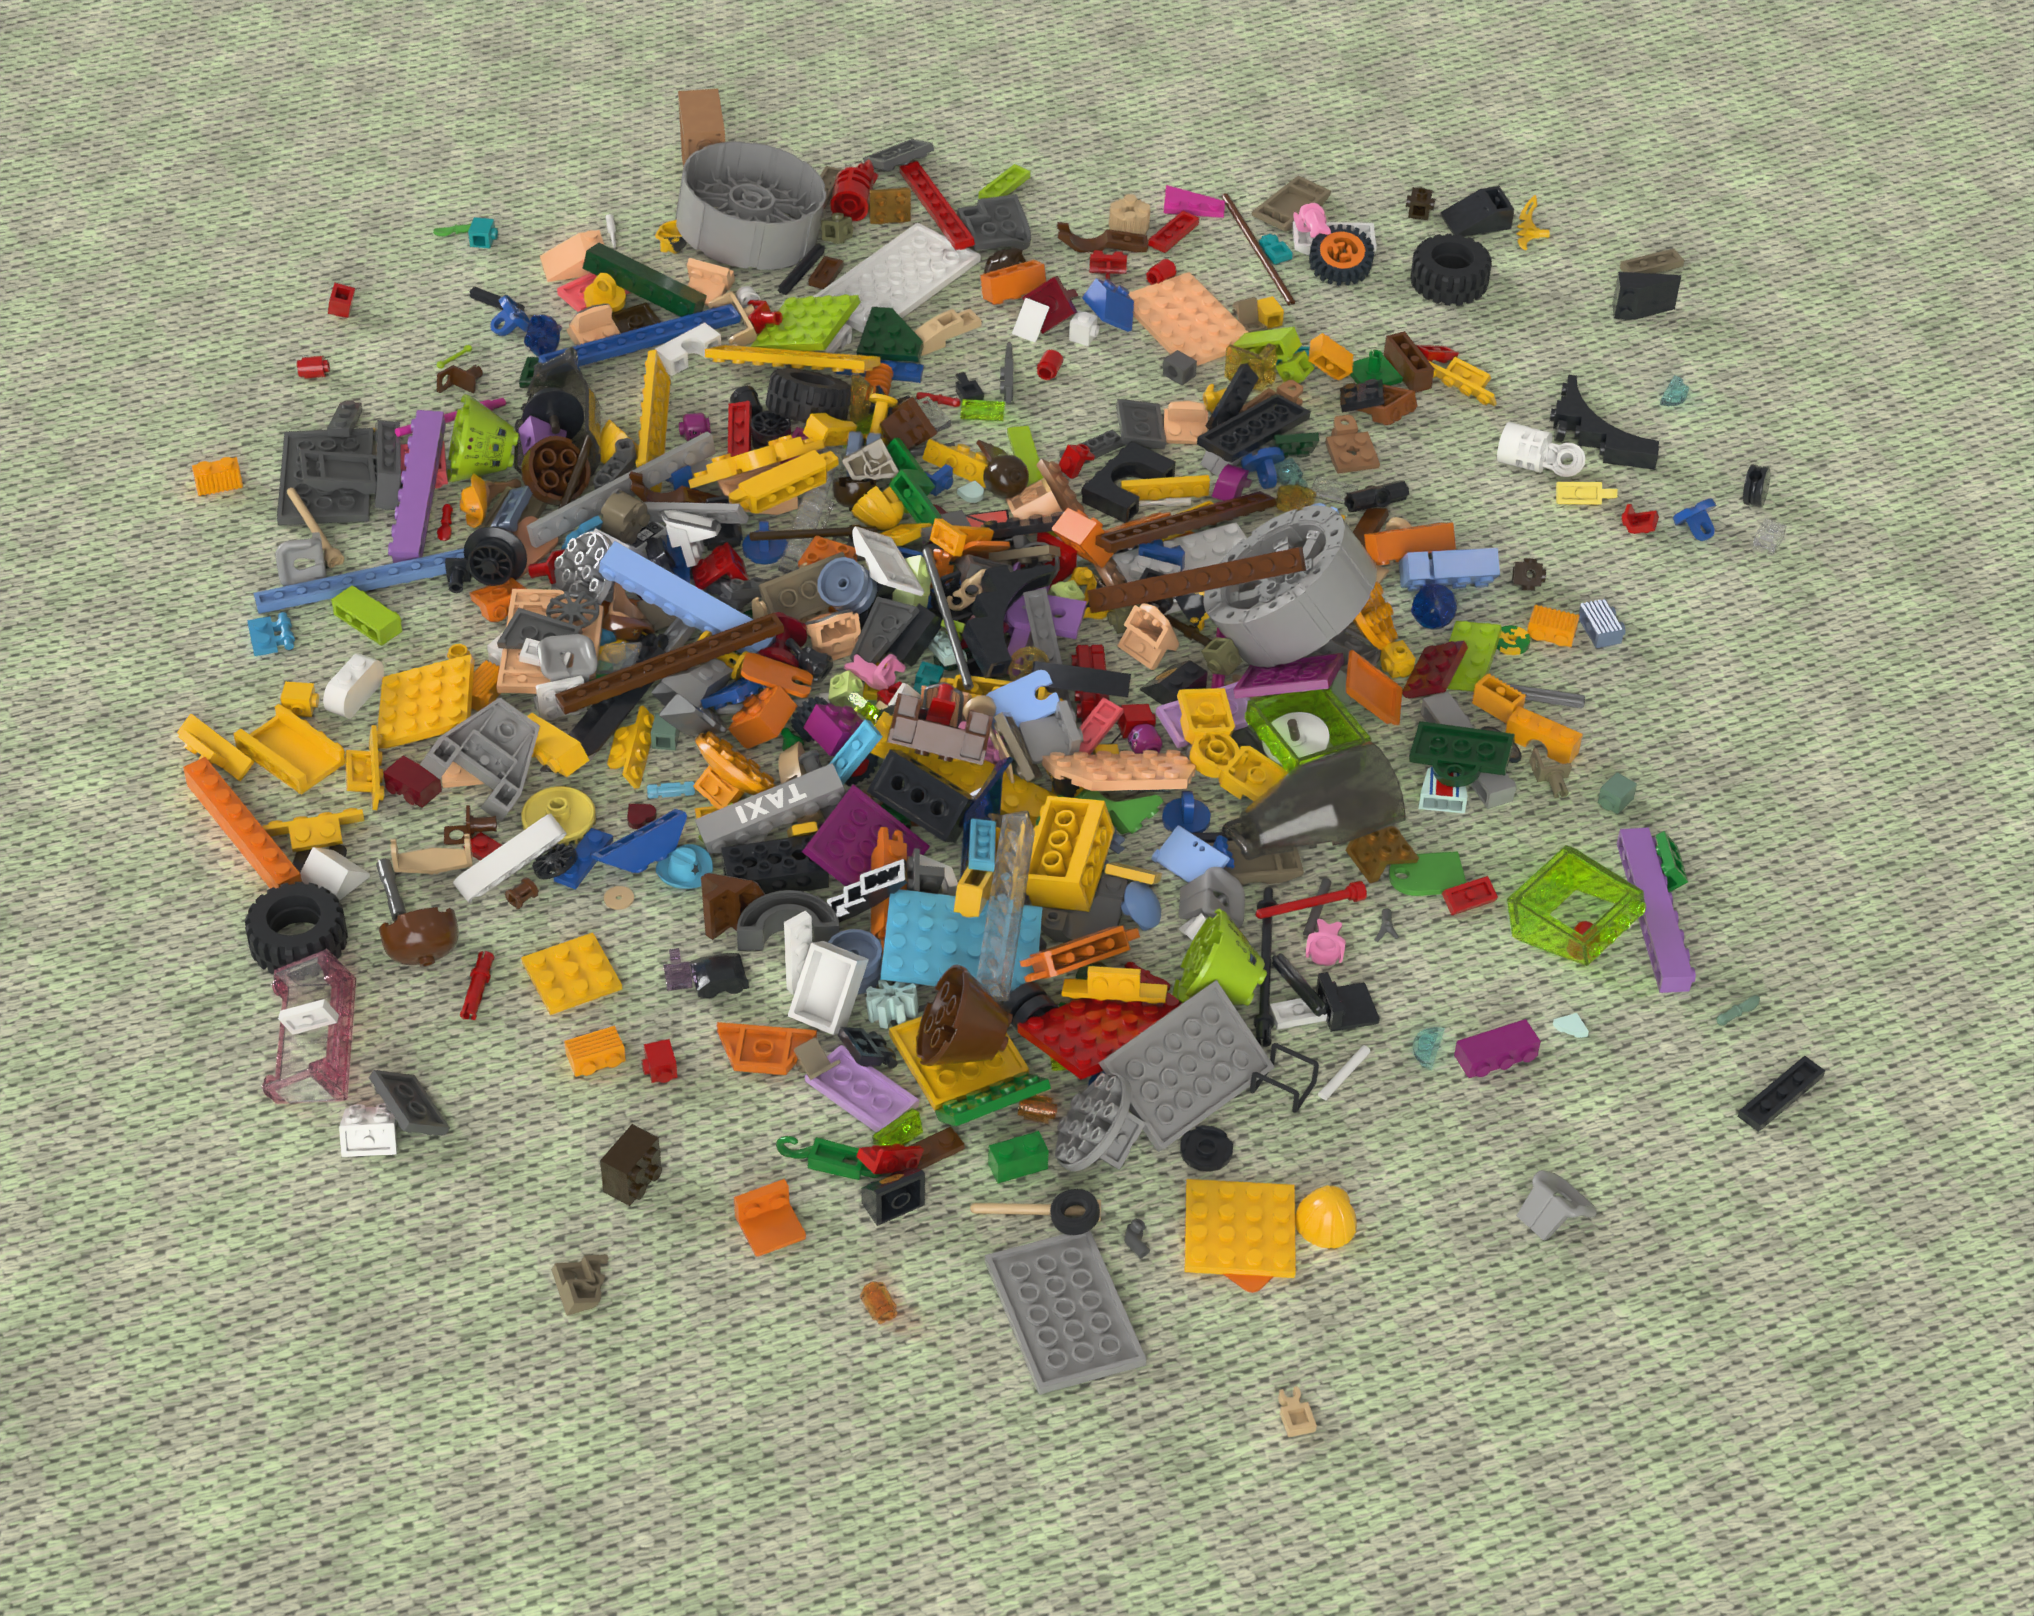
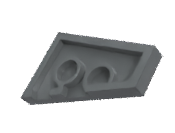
M518 608L497 641L498 648L522 649L526 638L541 641L550 636L583 634L582 627Z

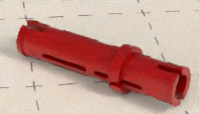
M483 951L478 953L475 968L470 972L471 981L460 1012L462 1019L469 1020L470 1014H472L471 1020H476L486 983L491 978L490 969L494 961V955L489 951H485L484 957Z

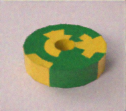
M1512 625L1501 627L1502 632L1497 645V649L1507 655H1520L1529 649L1531 638L1526 630Z

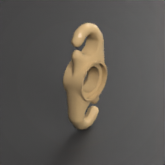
M981 569L972 577L964 580L961 588L953 593L954 597L961 598L962 601L959 605L952 603V596L947 597L951 610L961 611L975 601L977 594L984 591L980 584L986 569ZM969 585L978 587V591L974 595H968L965 592Z

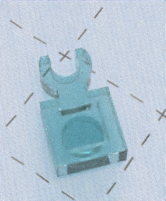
M1293 458L1274 464L1278 480L1283 486L1289 484L1291 493L1297 494V487H1301L1304 491L1307 490L1308 484L1302 479L1303 472Z

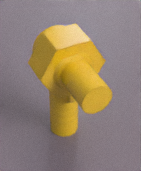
M1088 567L1074 568L1071 579L1068 581L1074 580L1078 586H1084L1088 584L1089 578L1092 577L1093 573Z

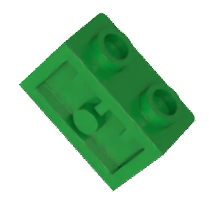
M1663 831L1656 835L1658 842L1656 850L1657 855L1662 859L1661 869L1662 873L1667 876V889L1670 892L1688 883V878L1678 846Z

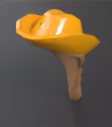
M473 473L471 477L472 485L462 490L460 509L466 513L467 525L473 528L480 526L486 518L487 508L490 506L492 499L499 493H503L507 486L513 488L521 487V481L515 478L507 482L495 481L493 483L489 480L484 481Z

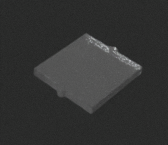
M623 641L621 643L605 644L598 660L596 674H610L635 665L642 649V643H625Z

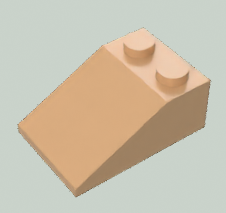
M600 230L578 233L542 254L540 259L547 282L583 277L591 273L582 269L586 251L597 243L604 245Z
M777 462L724 478L717 482L724 495L728 496L729 493L739 489V483L777 467L781 463ZM796 496L761 512V514L779 515L798 509V498Z
M1045 478L1026 487L1020 495L1013 498H1005L1014 518L1017 517L1020 520L1029 519L1032 515L1046 517L1051 516L1055 512H1062Z

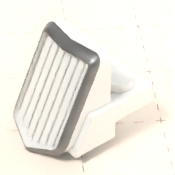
M675 510L662 511L661 515L663 521L667 524L666 529L672 548L681 546L687 567L697 565L703 554L702 552H704L702 540L718 535L721 529L719 521Z

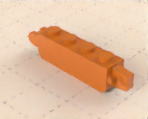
M880 827L877 836V846L874 848L871 856V870L905 859L907 862V843H903L902 831H894L892 840H890L888 828ZM907 883L900 889L907 890ZM889 897L871 908V934L877 939H881L882 954L884 951Z
M1124 925L1114 926L1031 954L1029 958L1019 961L1021 967L1033 966L1034 973L1027 974L1024 977L1025 982L1058 976L1129 951L1131 949L1129 941L1140 938L1138 928L1125 930Z

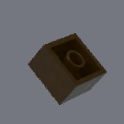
M631 1124L600 1160L603 1192L628 1206H631L636 1199L640 1200L644 1196L650 1182L657 1181L662 1173L659 1137Z

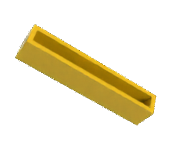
M996 827L994 872L968 869L967 867L957 884L953 912L961 913L964 917H979L1012 859L1016 831Z

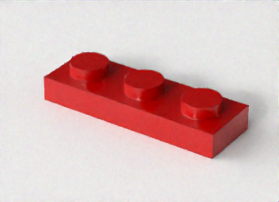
M1185 211L1180 212L1149 238L1148 246L1166 253L1199 225L1200 218Z
M750 401L728 404L727 454L730 453L731 457L751 451L752 405Z

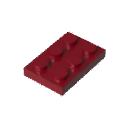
M1464 640L1450 641L1446 644L1425 647L1402 690L1403 696L1410 699L1446 692L1468 649Z

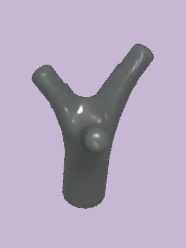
M1388 908L1382 910V924L1378 935L1374 939L1376 942H1379L1387 932L1395 939L1399 938L1392 924V912Z

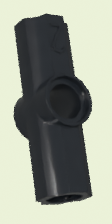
M1402 480L1379 486L1369 485L1365 489L1347 493L1344 503L1348 512H1357L1374 507H1386L1390 503L1406 500L1409 495V487Z
M651 537L648 539L645 547L648 560L675 575L673 568L676 567V564L668 553L665 541L661 537Z

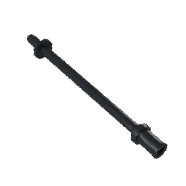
M1266 887L1264 889L1263 900L1257 903V910L1279 905L1273 900L1272 888ZM1273 916L1262 919L1261 957L1265 963L1263 969L1267 971V974L1260 985L1259 1014L1254 1017L1256 1040L1261 1045V1039H1263V1047L1271 1045V1029L1274 1026V1018L1269 1015Z

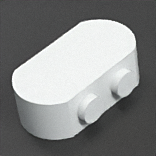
M360 653L354 654L327 684L323 697L325 709L351 719L382 684V677H384L382 662Z

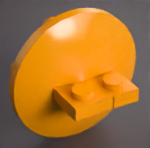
M1377 581L1370 593V598L1353 622L1370 643L1379 650H1382L1387 644L1395 642L1398 639V634L1391 617L1394 611L1392 606L1385 602L1382 596L1384 593L1383 588Z
M710 731L706 734L699 733L696 737L695 742L709 766L693 787L705 798L709 799L710 803L718 810L727 807L731 802L733 804L738 802L744 792L756 795L776 786L773 777L759 770L761 768L760 765L750 758L747 761V758L737 751L734 752L732 750L733 746L722 738L720 740Z

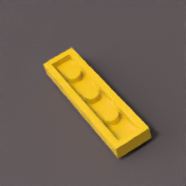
M1209 475L1121 481V488L1139 496V500L1156 501L1166 498H1200L1209 496Z

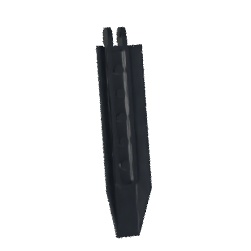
M652 633L646 635L642 639V646L635 651L634 655L624 664L622 669L667 653L664 651L669 642L667 635L659 634L655 636ZM654 682L593 704L568 735L581 743L588 757L598 752ZM548 765L542 766L540 769L541 772H553Z

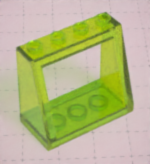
M1330 688L1265 695L1248 701L1245 712L1247 724L1251 725L1259 739L1267 745L1271 754L1279 760L1283 769L1294 780L1348 777L1365 772L1372 738ZM1305 712L1313 714L1326 724L1330 735L1329 742L1334 747L1299 758L1271 723L1289 713Z
M1565 845L1507 898L1512 937L1520 942L1588 966L1594 959L1598 958L1610 944L1614 943L1646 911L1643 890L1568 845ZM1576 890L1615 904L1583 935L1550 915Z

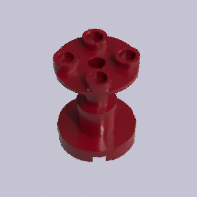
M776 612V616L784 626V633L776 635L775 643L759 650L756 654L799 668L797 659L791 653L792 649L787 647L785 642L788 638H792L802 647L808 637L807 625L793 617L786 616L782 612Z

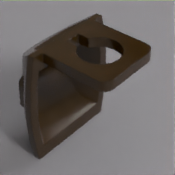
M1018 248L996 251L993 256L988 257L984 274L1020 264L1019 262H1027L1022 254L1023 251Z

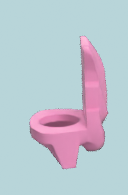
M1310 203L1303 205L1300 208L1299 215L1294 212L1293 218L1298 231L1311 232L1310 236L1312 238L1320 233L1327 235L1331 233V230L1326 225L1324 209L1319 204Z
M858 654L854 656V662L844 665L845 670H850L862 681L867 682V685L877 690L888 689L889 686L895 683L896 676L894 672L904 673L906 669L893 654L885 657L878 666L866 662Z
M1317 919L1318 932L1308 936L1306 958H1309L1310 955L1314 963L1325 966L1334 965L1338 959L1339 963H1342L1346 944L1345 939L1338 936L1342 923L1328 924L1323 919Z

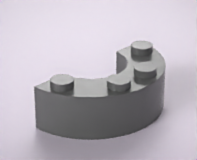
M794 890L772 892L754 900L740 915L737 924L738 951L764 950L767 939L776 932L784 930L785 921L804 911L812 917L813 943L820 941L828 943L832 936L840 932L839 920L832 907L813 894Z

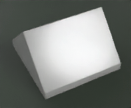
M315 847L312 848L300 872L304 884L308 885L310 882L317 884L318 888L324 887L335 894L339 901L370 877V873L336 851Z

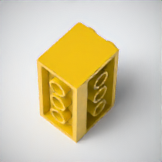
M1056 796L1047 797L1045 805L1040 810L1039 824L1034 828L1032 846H1029L1027 849L1026 864L1020 871V879L1024 883L1026 895L1029 896L1032 906L1090 912L1115 831L1105 801Z

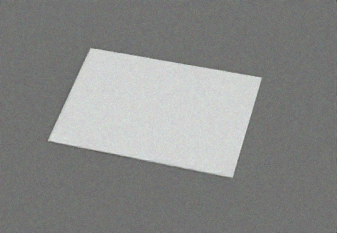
M1025 298L1012 334L1036 343L1049 306Z

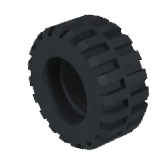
M1449 233L1445 235L1438 234L1433 238H1426L1415 249L1410 276L1411 284L1419 295L1423 294V298L1427 300L1432 299L1434 303L1439 304L1441 302L1447 306H1451V304L1460 306L1465 302L1469 304L1474 299L1478 300L1486 293L1489 285L1492 259L1488 250L1485 247L1483 248L1480 242H1475L1473 238H1465L1460 234H1457V236Z
M779 368L774 370L770 376L765 403L768 410L774 414L794 421H801L802 423L807 422L810 414L826 413L833 418L846 421L852 389L847 382L830 375L795 368Z
M295 882V884L291 885L284 883L279 888L275 889L273 887L267 890V894H261L255 900L256 904L253 903L250 906L245 917V930L251 956L254 961H257L259 967L263 970L267 968L268 973L277 975L280 972L282 977L290 978L291 974H297V978L305 977L304 973L311 972L312 975L320 972L319 968L324 967L327 969L330 967L332 959L338 960L342 955L341 950H344L347 945L348 933L342 904L330 890L324 887L318 888V885L309 882L308 885L303 882ZM294 923H311L315 925L309 931L299 935H282L278 933L282 928Z

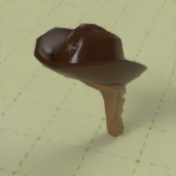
M614 581L613 601L609 606V612L603 618L602 628L611 632L614 631L615 637L620 640L637 641L642 632L654 634V627L648 621L646 615L642 614L638 606L630 602L625 589Z

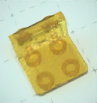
M1268 343L1260 354H1256L1243 348L1229 345L1226 348L1224 377L1231 381L1240 364L1247 363L1259 377L1253 389L1262 392L1268 384L1272 385L1276 378V372H1274L1278 359L1276 346Z

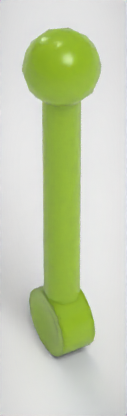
M465 345L464 349L444 361H438L436 364L437 368H444L447 363L466 352L472 351V346Z

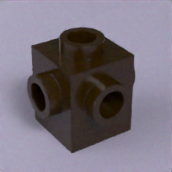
M1412 188V194L1407 195L1406 207H1409L1408 218L1428 220L1430 210L1434 211L1436 198H1432L1433 190Z
M1524 558V562H1514L1512 585L1522 586L1521 590L1535 591V587H1541V583H1545L1546 569H1543L1542 563H1537L1538 559ZM1527 571L1532 573V578L1527 577Z

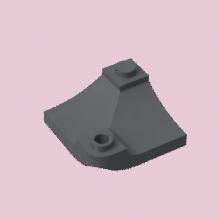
M1017 194L978 199L976 206L957 209V216L974 237L975 245L973 247L975 251L1006 246L1025 250L1030 246L1031 231Z
M1104 874L1103 878L1099 879L1090 912L1043 908L1041 919L1042 932L1056 942L1065 943L1109 927L1119 926L1122 917L1121 903L1124 901V892L1128 885V879Z

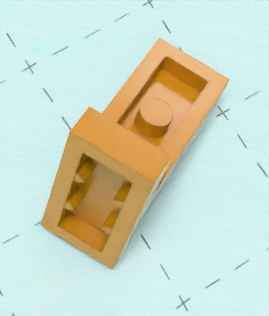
M935 518L929 540L953 556H962L965 544L972 541H991L994 531L984 527L951 525L944 519Z

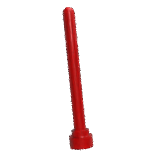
M1362 881L1351 882L1343 890L1261 908L1256 911L1255 915L1258 919H1263L1345 899L1358 902L1366 899L1367 890Z

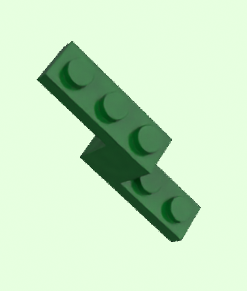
M894 438L886 448L899 473L889 483V486L916 523H930L933 526L935 518L941 519L940 513L927 497L935 488V485L902 440Z

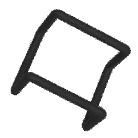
M1273 1043L1270 1054V1061L1273 1065L1275 1063L1276 1049L1314 1065L1312 1081L1299 1099V1092L1296 1089L1267 1077V1074L1263 1075L1253 1072L1250 1093H1255L1262 1081L1270 1083L1294 1094L1292 1111L1296 1113L1316 1085L1319 1063L1278 1043Z

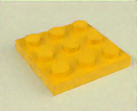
M593 932L521 957L522 964L550 1015L622 990V983Z

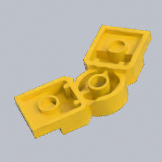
M792 435L769 441V446L731 457L729 453L712 458V463L706 465L707 470L694 473L695 478L688 480L690 489L801 456L812 450L825 448L821 439L814 442L813 438L802 441L801 436L792 438Z
M1225 688L1179 690L1177 697L1182 713L1180 723L1184 739L1192 744L1189 757L1191 763L1196 765V770L1207 777L1218 778L1220 787L1241 800L1245 795L1261 807H1264L1286 781L1290 772L1251 746H1241L1239 749L1237 743L1231 737L1235 724Z

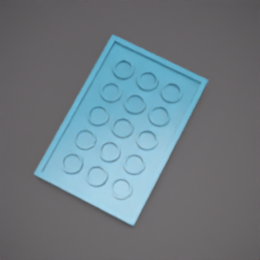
M901 889L894 894H890L880 980L936 986L946 970L958 964L964 966L989 993L1009 995L1020 985L1028 983L1024 979L1027 974L1034 973L1032 965L1021 967L1019 961L1039 952L1042 907L988 900L979 917L970 918L962 916L961 913L953 912L956 896Z

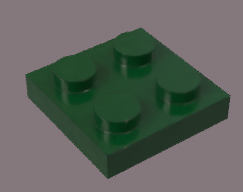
M1319 432L1275 435L1269 447H1278L1283 450L1285 458L1288 455L1297 454L1298 458L1308 457L1310 453H1313L1319 442Z

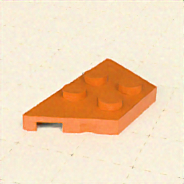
M717 1022V1033L734 1071L787 1075L798 1060L794 1049L812 1038L817 1039V1030Z

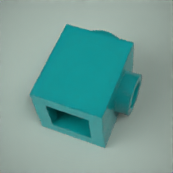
M473 218L468 231L470 247L491 248L493 240L498 238V228L495 227L494 219Z

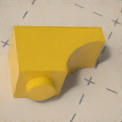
M826 413L810 414L803 433L808 438H813L814 442L822 439L824 447L848 445L850 431H856L857 425L852 421L833 418Z

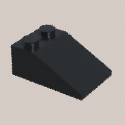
M1618 272L1612 302L1614 319L1636 320L1674 310L1681 275Z

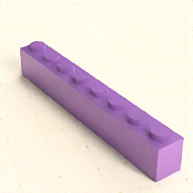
M417 410L416 418L411 420V432L413 434L408 437V449L410 451L405 454L406 471H402L401 475L403 489L399 488L398 491L400 505L395 508V520L397 522L392 525L391 534L393 542H389L388 555L392 556L393 563L423 557L446 428L444 412Z
M1649 828L1620 829L1617 847L1659 993L1690 991L1691 984L1696 979L1695 969L1689 963V949L1684 946V932L1678 926V912L1673 909V896L1667 889V876L1662 873V859L1656 853V839L1651 836Z

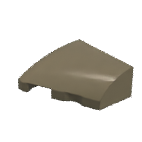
M881 438L842 458V462L852 480L894 478L899 473Z
M607 1254L584 1255L581 1262L554 1264L551 1270L566 1316L598 1306L602 1293L600 1289L605 1275L601 1274L600 1264H607Z

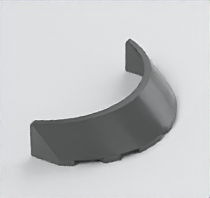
M660 681L652 690V694L665 706L660 711L659 716L682 733L693 737L698 736L699 733L706 734L708 731L713 734L726 733L728 730L724 721L710 707L703 709V706L700 708L696 707Z

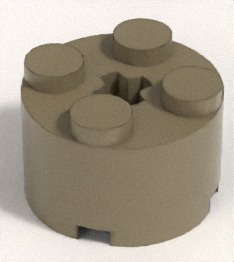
M619 491L620 494L613 493L601 509L600 513L603 514V524L600 531L623 543L632 545L636 541L642 527L647 526L649 523L650 515L647 514V505L644 502L623 491Z

